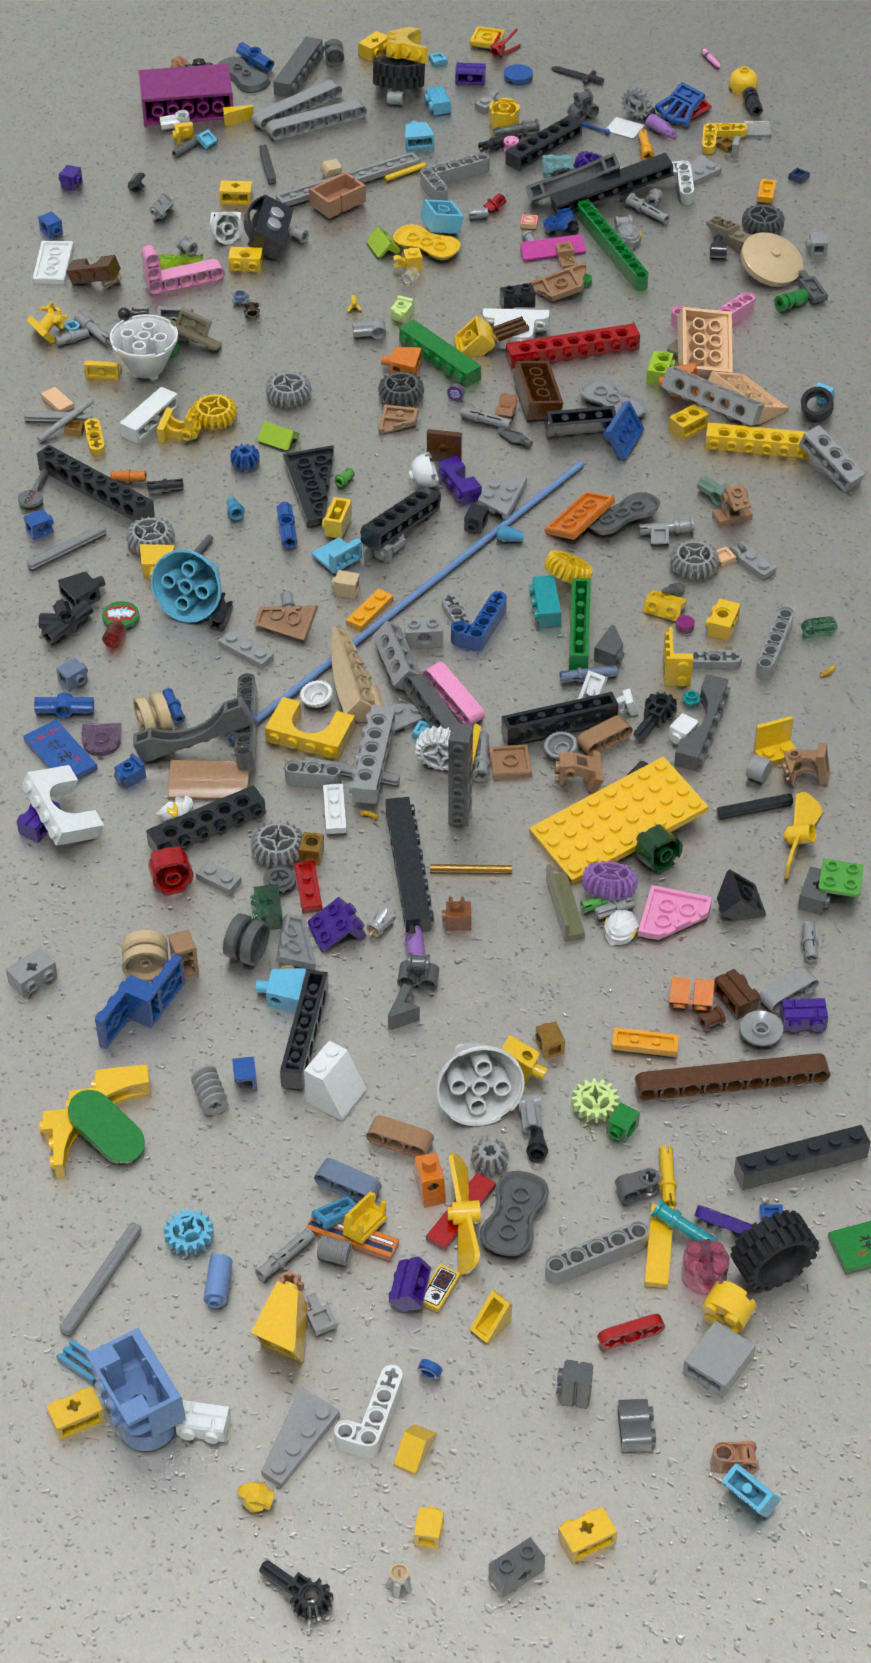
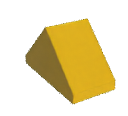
M492 1290L469 1330L484 1342L490 1343L511 1322L512 1304L498 1292Z
M416 1424L404 1431L394 1461V1467L416 1476L437 1433Z

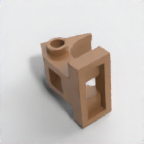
M743 484L726 487L721 494V509L714 510L712 513V517L717 525L723 527L752 520L753 514L749 509L751 504L748 499L747 489L743 487ZM731 514H738L737 516H730Z
M819 743L818 750L793 749L784 753L785 761L781 762L783 772L786 775L788 774L786 781H790L792 786L795 784L796 777H800L804 772L816 774L820 785H828L830 765L827 743Z
M593 750L590 756L571 751L559 753V761H555L554 774H558V776H555V781H559V787H562L567 779H574L576 776H579L586 780L588 792H597L604 781L600 752Z

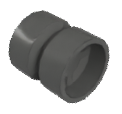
M338 39L328 40L324 45L326 61L331 66H339L345 59L343 44Z

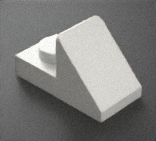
M588 670L578 699L602 694L608 677Z

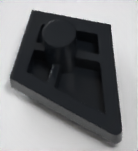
M135 173L128 182V188L132 189L137 186L139 189H142L144 184L141 181L146 175L144 173Z

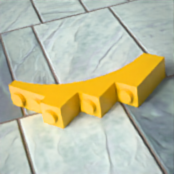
M405 27L387 31L386 57L428 63L429 47L418 45L421 42V29Z
M148 1064L95 1070V1079H91L92 1088L69 1090V1099L65 1100L66 1109L43 1111V1120H39L40 1134L45 1135L46 1142H49L50 1151H53V1156H49L50 1169H55L56 1178L66 1176L67 1159L71 1147L80 1134L68 1119V1106L72 1097L83 1090H96L103 1093L116 1105L133 1098L151 1095Z

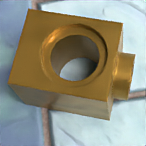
M304 832L299 848L300 862L314 860L315 865L320 866L324 851V834Z
M556 1021L536 1026L535 1040L544 1059L565 1054V1039Z

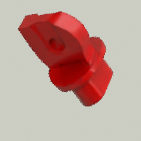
M499 193L493 199L488 198L487 203L483 206L488 208L489 213H492L494 210L498 211L507 200L504 195Z

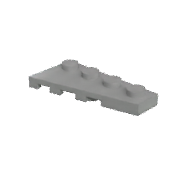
M300 1387L262 1468V1476L282 1489L338 1419L340 1411Z

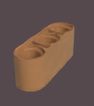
M616 715L582 732L576 739L577 745L588 756H590L593 750L601 753L626 740L632 734L633 729L623 718Z
M381 1115L374 1118L366 1134V1138L372 1144L412 1157L427 1154L434 1140L433 1134L428 1130Z

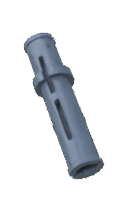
M616 665L586 669L578 667L575 670L560 671L559 673L561 683L572 681L580 683L585 680L588 670L606 677H617L618 669Z

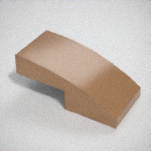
M571 242L555 243L557 257L562 270L578 264Z

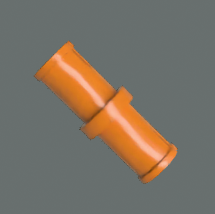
M126 469V471H110V478L126 483L146 482L147 473L146 471H131L130 469Z

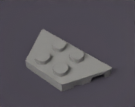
M527 477L489 480L478 498V505L488 507L489 512L493 514L498 512L502 514L503 519L508 520L527 484Z

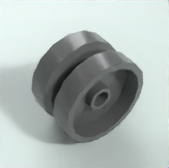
M238 913L230 922L223 940L224 956L233 960L240 958L242 963L255 966L266 950L270 935V925L268 922L259 919L253 921L251 916Z

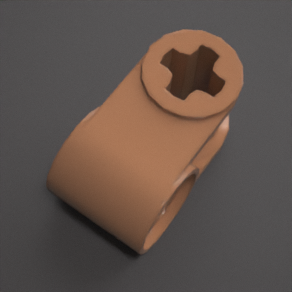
M753 1441L718 1442L713 1448L710 1459L711 1468L715 1472L723 1474L728 1473L734 1464L737 1463L749 1473L758 1471L760 1467L755 1456V1451L757 1450L756 1443ZM718 1456H724L727 1459H721Z

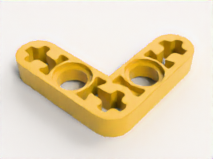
M744 123L705 124L703 127L702 152L705 154L714 153L716 151L717 137L746 136L748 134V126Z

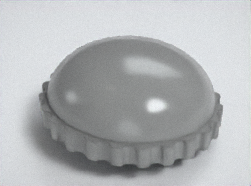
M563 731L552 733L545 740L544 749L546 754L556 760H559V753L577 751L578 742L570 733Z

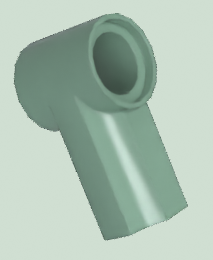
M705 475L700 478L697 484V489L709 495L712 502L717 506L722 504L721 494L724 489L730 487L729 484L720 485Z

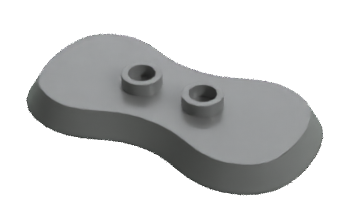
M593 377L579 387V392L586 401L601 406H615L616 414L625 401L631 402L638 417H641L648 409V404L643 398L624 392L613 380L606 377Z

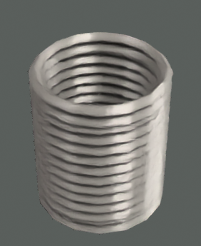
M323 1235L318 1244L317 1259L346 1266L351 1256L352 1242Z

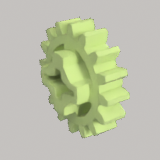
M593 1078L592 1083L584 1080V1086L577 1084V1090H573L571 1099L573 1111L579 1112V1118L585 1116L586 1122H589L591 1119H594L595 1123H598L599 1119L606 1122L607 1116L610 1117L619 1105L620 1097L617 1096L618 1090L612 1089L611 1083L605 1085L603 1079L600 1083H597L595 1078Z

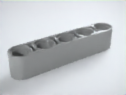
M784 606L778 609L761 649L756 667V677L760 680H770L777 667L793 626L794 610L790 607Z
M635 1221L551 1255L546 1260V1281L552 1285H560L644 1250L648 1245L649 1227L642 1221Z

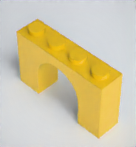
M282 697L265 727L266 742L339 760L355 730V715L336 711L327 728L316 733H305L295 728L301 717V701Z

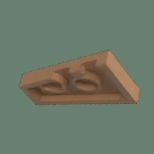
M318 606L259 607L254 625L306 642Z

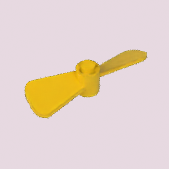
M798 792L796 794L794 823L787 826V829L784 831L785 841L792 846L784 880L789 879L798 846L815 843L817 834L814 825L822 815V807L807 792Z
M450 1153L449 1163L457 1202H451V1207H447L448 1221H452L453 1225H458V1271L463 1275L469 1274L479 1261L480 1251L473 1224L481 1223L479 1200L469 1201V1176L464 1160L457 1153Z

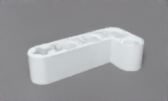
M388 1365L381 1371L362 1424L342 1420L335 1425L334 1439L338 1450L369 1459L374 1458L379 1453L403 1389V1373L398 1366ZM383 1399L388 1400V1402H380V1401L383 1400ZM374 1420H379V1421H381V1422H380V1423H373L372 1421H374ZM344 1434L350 1435L349 1437H346V1438L341 1437V1436L344 1435ZM366 1441H372L373 1443H372V1444H365L364 1442H366Z

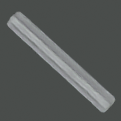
M25 411L24 420L58 422L70 412ZM82 412L73 420L86 421L92 418V413Z

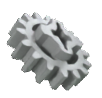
M635 86L634 88L630 87L623 93L621 104L625 106L623 110H627V115L631 114V118L636 116L638 120L650 114L652 102L649 101L651 97L646 96V91L642 92V88L638 90L637 86Z

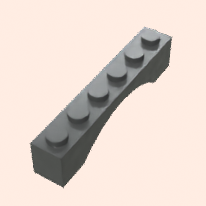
M614 152L569 172L527 185L526 192L532 204L550 197V194L620 169V165Z
M706 674L700 694L706 717L694 732L680 739L675 752L674 766L697 771L699 764L703 765L705 760L704 751H708L711 740L709 738H713L716 727L714 725H718L721 713L719 712H723L726 700L724 699H728L730 695L729 679Z
M239 696L223 702L220 709L211 718L195 727L174 731L149 728L133 734V746L143 763L154 761L161 756L171 755L178 750L190 748L198 743L208 742L215 737L225 736L232 731L251 725V712L243 697Z

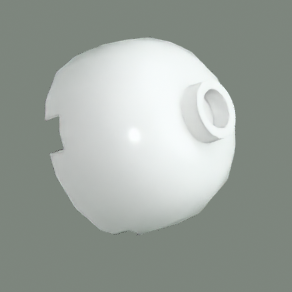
M228 211L220 212L212 219L210 231L218 242L225 245L235 243L233 241L241 237L243 224L236 214Z
M430 452L418 455L411 464L410 478L412 481L415 480L420 487L433 488L439 486L435 465L430 462V458H432Z

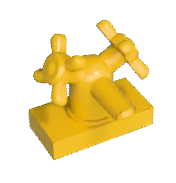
M50 302L46 307H40L41 311L47 312L40 322L31 315L27 321L42 337L53 344L55 339L50 330L54 325L58 329L64 330L65 325L63 323L68 318V315L61 314L60 308L55 307L54 303Z

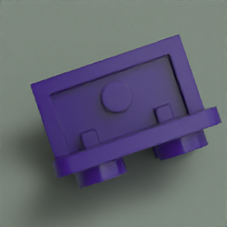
M337 897L308 920V925L320 949L323 951L328 950L348 933H351L360 941L367 936L363 929L365 925L356 916L357 910L352 903H346L340 897Z

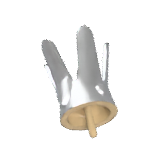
M378 908L374 919L368 923L367 930L370 936L380 937L386 928L394 924L392 922L396 919L395 916H392L383 923L387 908H384L377 916Z
M393 1564L389 1569L390 1577L386 1583V1588H389L393 1582V1595L395 1598H398L401 1585L403 1584L408 1593L412 1592L409 1581L411 1578L409 1569L405 1564Z

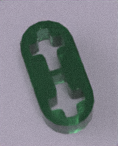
M827 616L807 619L801 624V629L804 636L817 637L835 633L838 626L833 617Z

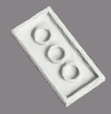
M41 241L32 279L33 284L66 283V270L70 265L74 248L72 241Z

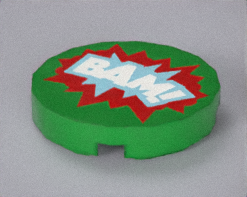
M127 601L111 603L105 607L102 613L103 623L106 624L108 629L114 631H125L129 627L133 628L140 618L138 608L133 603Z

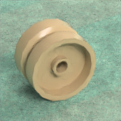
M161 691L150 694L149 701L144 696L133 699L134 712L140 731L149 728L173 731L170 711Z
M138 930L125 936L122 941V971L125 976L133 975L151 982L156 975L160 974L164 964L168 961V941L165 936L153 930Z

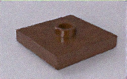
M427 429V452H430L432 457L430 461L440 462L458 456L462 461V433Z

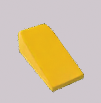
M253 105L223 107L225 126L249 121L254 114Z

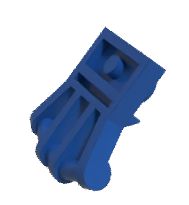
M681 82L669 97L655 105V110L662 115V119L665 121L669 120L673 125L683 124L689 127L693 111L697 110L696 108L706 96L705 93ZM671 103V105L665 110L664 107ZM680 104L681 106L679 107V109H678L673 115H671L672 112H673V111L678 107V105ZM688 108L685 118H680Z

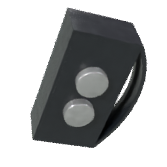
M267 195L255 199L244 216V229L249 238L247 245L254 248H263L265 257L276 260L285 245L294 209ZM254 209L256 210V213L254 214L251 220L250 212Z

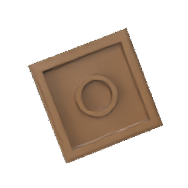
M527 744L489 747L493 780L532 777Z

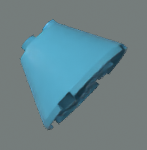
M179 549L171 551L161 557L153 568L151 575L153 596L157 598L162 606L161 609L170 617L182 622L201 621L215 611L221 598L219 566L207 557L191 550Z

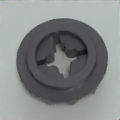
M277 866L269 869L264 874L263 882L268 891L273 890L274 893L281 891L284 894L285 890L291 891L292 886L296 885V875L290 868ZM278 877L283 881V883H279L277 881Z

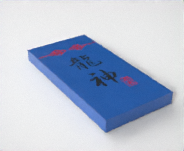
M57 719L23 736L27 745L48 769L70 765L77 779L98 769L95 761Z

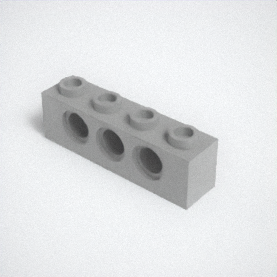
M820 425L804 433L799 445L844 493L860 485L865 473Z
M386 621L373 635L376 643L375 646L381 654V659L386 666L387 673L390 675L392 685L398 690L402 689L405 691L403 686L404 678L421 673L401 627Z

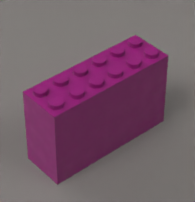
M228 63L138 70L144 126L161 125L160 117L175 115L180 110L189 112L190 122L224 120L223 107H233V93Z

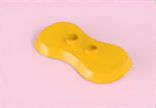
M414 224L404 225L393 234V240L398 246L406 249L419 248L420 251L436 260L452 258L461 247L459 240L454 237L433 234L425 228Z

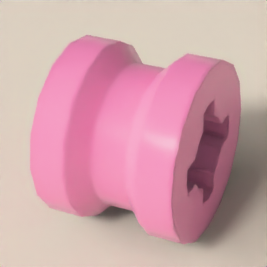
M508 136L504 138V153L507 149L519 143L517 137Z

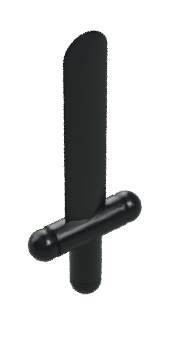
M559 66L551 68L558 72L584 78L583 84L585 85L590 81L604 83V78L596 76L597 72L595 70L585 74Z

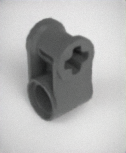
M646 1168L617 1177L615 1185L622 1203L632 1204L639 1200L655 1197L659 1193L658 1183L660 1176L655 1169Z

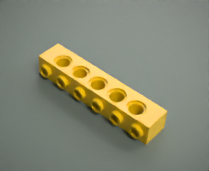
M708 422L705 449L801 459L810 458L808 453L799 445L806 432Z

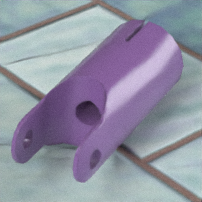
M650 114L647 117L646 126L660 135L669 136L673 139L677 137V132L673 130L668 122L655 114Z
M418 925L415 926L416 933L413 938L407 932L404 934L407 960L409 952H412L413 955L426 956L423 932Z

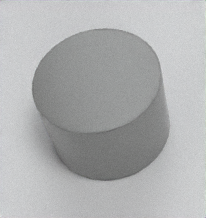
M755 754L748 764L746 777L764 783L771 772L773 761Z

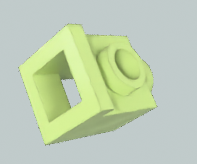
M398 295L397 301L390 309L391 320L406 324L414 313V299Z

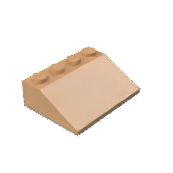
M682 307L677 316L678 366L696 363L698 376L702 378L709 377L711 372L733 373L732 312Z
M711 372L708 378L713 383L765 404L759 422L756 425H760L789 410L786 405L744 374ZM711 393L710 398L714 399V395ZM725 400V405L729 408V402ZM741 406L740 411L742 414H744L745 410Z

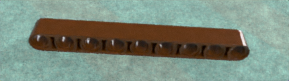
M815 1053L645 1071L637 1074L634 1079L639 1099L652 1101L820 1083L828 1080L831 1075L825 1055Z

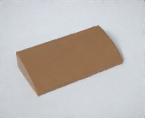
M171 760L168 800H175L176 797L185 798V795H188L192 800H219L249 787L250 770H240L237 767L236 761Z

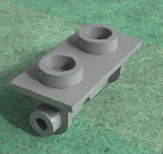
M163 193L150 207V213L155 216L153 222L158 218L161 220L167 215L166 210L169 211L173 208V202L177 199L176 197L172 200L168 193Z

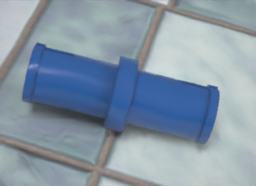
M171 688L164 689L162 694L167 702L174 723L180 724L184 722L186 717L182 712L180 701L176 699Z

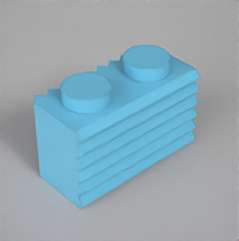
M441 85L426 88L424 101L428 103L429 111H432L434 116L451 113V101L444 87Z
M737 1463L734 1464L722 1480L724 1486L764 1518L771 1514L781 1498Z

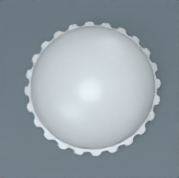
M316 680L309 682L303 687L300 698L308 707L321 708L331 701L333 690L329 683Z

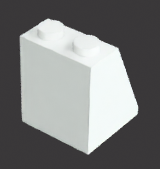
M331 1041L327 1042L304 1070L306 1102L342 1122L367 1092V1088L348 1050Z

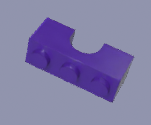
M455 456L440 461L437 475L445 483L446 488L453 493L454 498L462 506L477 502L482 493V486L474 476L465 478V465L460 458Z

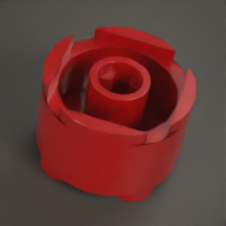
M169 847L152 852L148 868L155 889L161 890L163 894L173 895L186 889L185 886L192 883L193 871L189 858L181 847Z

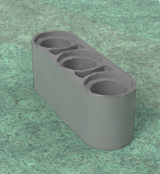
M289 760L284 765L285 782L291 786L323 789V785L342 784L341 767L336 763Z
M801 966L765 987L759 993L760 1001L773 1014L780 1012L782 1000L802 999L818 987L819 980L804 966Z

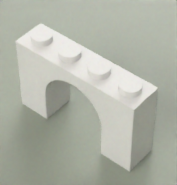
M70 765L27 772L22 783L23 791L28 795L32 806L36 809L41 822L45 825L50 838L53 839L56 846L98 838L104 827L96 810L67 813L57 808L51 801L50 797L73 792L78 779Z

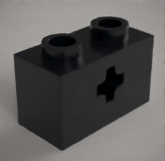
M532 283L500 287L499 304L501 309H514V307L535 308L536 292Z

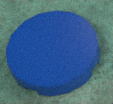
M514 64L506 67L504 70V79L507 82L511 81L515 85L526 84L533 78V70L526 65Z

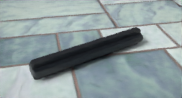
M791 793L721 806L717 808L716 812L718 818L722 819L792 805L793 797Z

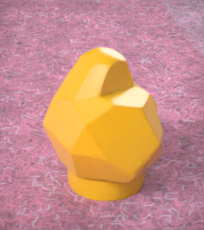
M249 1482L238 1488L237 1496L242 1497L243 1506L253 1513L263 1511V1509L270 1510L274 1498V1490L268 1489L265 1482Z

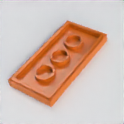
M586 491L544 528L545 533L574 540L615 503V498L609 495Z

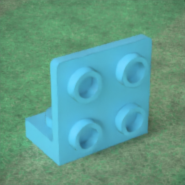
M336 538L313 551L312 557L335 574L338 570H342L362 558V541L356 538L346 543L341 538Z

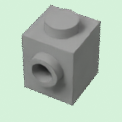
M810 232L809 239H806V248L809 249L810 257H826L828 248L826 232Z

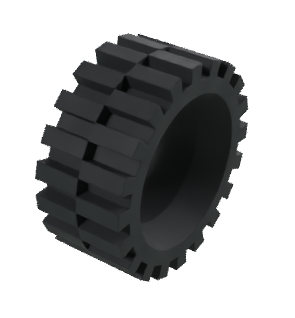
M386 55L373 59V84L375 86L385 87V89L392 88L393 90H412V88L418 89V87L422 88L424 86L425 63L402 58L395 59L386 57Z
M783 1210L781 1214L779 1212L773 1213L770 1218L765 1216L761 1218L762 1221L760 1223H753L750 1230L745 1229L741 1233L742 1238L735 1240L736 1245L732 1246L730 1257L751 1289L762 1291L765 1288L767 1291L771 1290L774 1285L780 1287L784 1281L790 1282L793 1280V1276L803 1273L802 1269L812 1264L810 1260L816 1259V1252L819 1251L820 1247L818 1245L820 1244L799 1213L797 1214L796 1211L792 1210L789 1212V1210Z

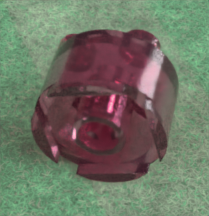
M699 1240L690 1242L687 1245L681 1267V1279L686 1287L688 1285L697 1294L708 1295L716 1281H719V1284L727 1281L730 1259L723 1244L719 1241Z

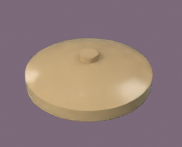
M772 233L753 234L746 239L741 248L740 258L745 270L763 284L773 287L789 286L798 279L799 271L803 270V259L798 249L790 241Z

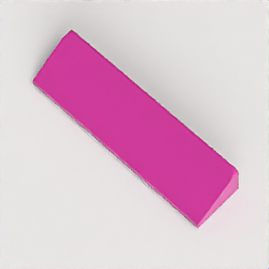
M582 234L520 243V253L524 261L557 257L555 243L571 242L575 250L574 255L586 253Z

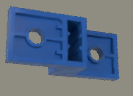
M174 954L169 961H166L163 970L153 978L152 983L133 975H129L125 981L120 983L117 992L108 999L107 1005L95 1017L100 1047L107 1049L129 1019L149 1028L155 1025L185 984L181 956Z

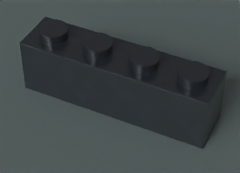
M615 406L547 411L544 420L547 437L605 432L604 429L610 425L616 415Z

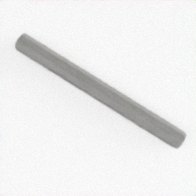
M135 1222L129 1224L59 1326L61 1333L67 1336L72 1334L141 1233V1226Z

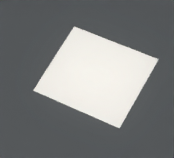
M616 117L606 129L615 134L634 138L644 125Z

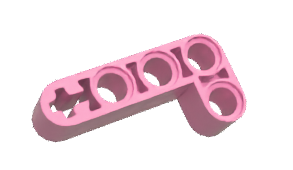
M439 661L423 671L422 674L427 676L446 705L462 724L474 725L485 717L483 708L443 662Z

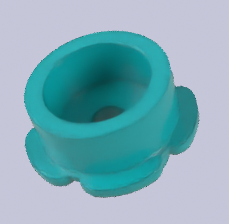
M693 690L685 692L682 696L684 705L688 708L697 707L701 701L700 694Z

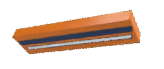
M310 1218L306 1226L317 1237L321 1238L323 1235H328L337 1239L351 1241L352 1249L390 1262L399 1245L398 1238L377 1231L363 1244H360L343 1235L344 1222L324 1229L322 1227L323 1223L319 1225L317 1219Z

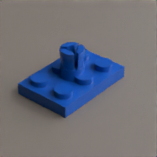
M630 401L623 402L610 425L604 429L605 439L610 441L614 452L620 460L628 457L644 430Z

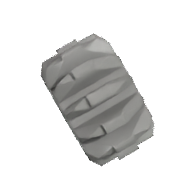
M487 1138L486 1142L479 1140L477 1146H473L471 1162L474 1164L475 1171L481 1170L482 1175L487 1172L492 1177L494 1172L501 1174L502 1168L507 1167L509 1152L506 1150L504 1143L499 1144L498 1139L490 1141Z

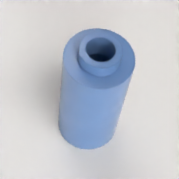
M224 1254L212 1255L209 1260L203 1300L211 1308H220L227 1303L233 1260Z

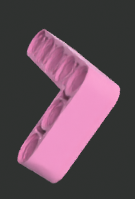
M147 245L141 250L144 282L152 294L220 280L225 275V271L217 259L161 270L160 258L155 248Z
M744 292L717 310L732 312L733 326L754 312L755 295L750 292ZM683 306L672 308L671 326L676 329L677 316Z

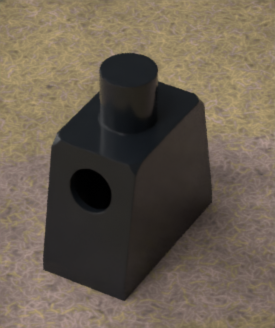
M81 572L58 580L60 594L68 601L72 608L83 600L87 601L90 605L100 600L99 588L106 585L102 576L93 579L87 572Z

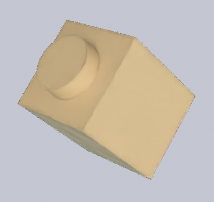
M338 570L336 577H333L331 587L334 588V596L356 599L360 589V573Z

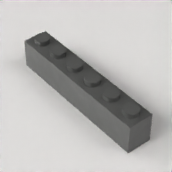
M305 37L273 81L274 95L291 97L297 91L299 85L302 84L304 78L307 77L309 71L313 69L314 64L318 62L319 57L324 53L322 39Z

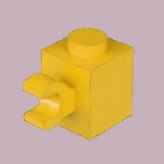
M419 248L404 249L403 258L400 255L393 256L394 262L399 261L398 263H393L395 269L404 267L407 275L422 273V255Z

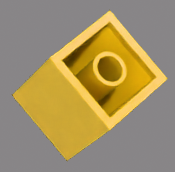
M277 1281L251 1334L262 1346L303 1363L305 1358L307 1302L302 1297L303 1293L297 1290L298 1287L288 1281H285L284 1284Z

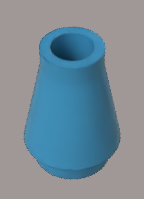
M228 498L226 501L228 516L233 520H240L245 513L244 507L236 498Z
M499 525L497 540H501V542L523 541V531L507 525Z

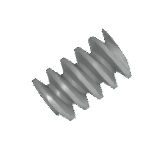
M212 1065L197 1069L192 1074L191 1082L202 1111L207 1115L222 1113L229 1104L226 1101L227 1096L224 1093L222 1082L219 1080L217 1069Z

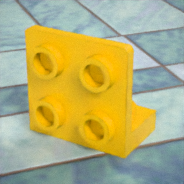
M792 716L757 725L753 754L772 760V766L782 764L781 762L785 761L784 753L796 749L791 742L794 721Z

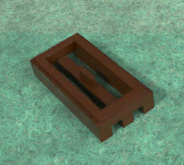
M522 316L492 327V332L498 341L529 331V325H526V321Z

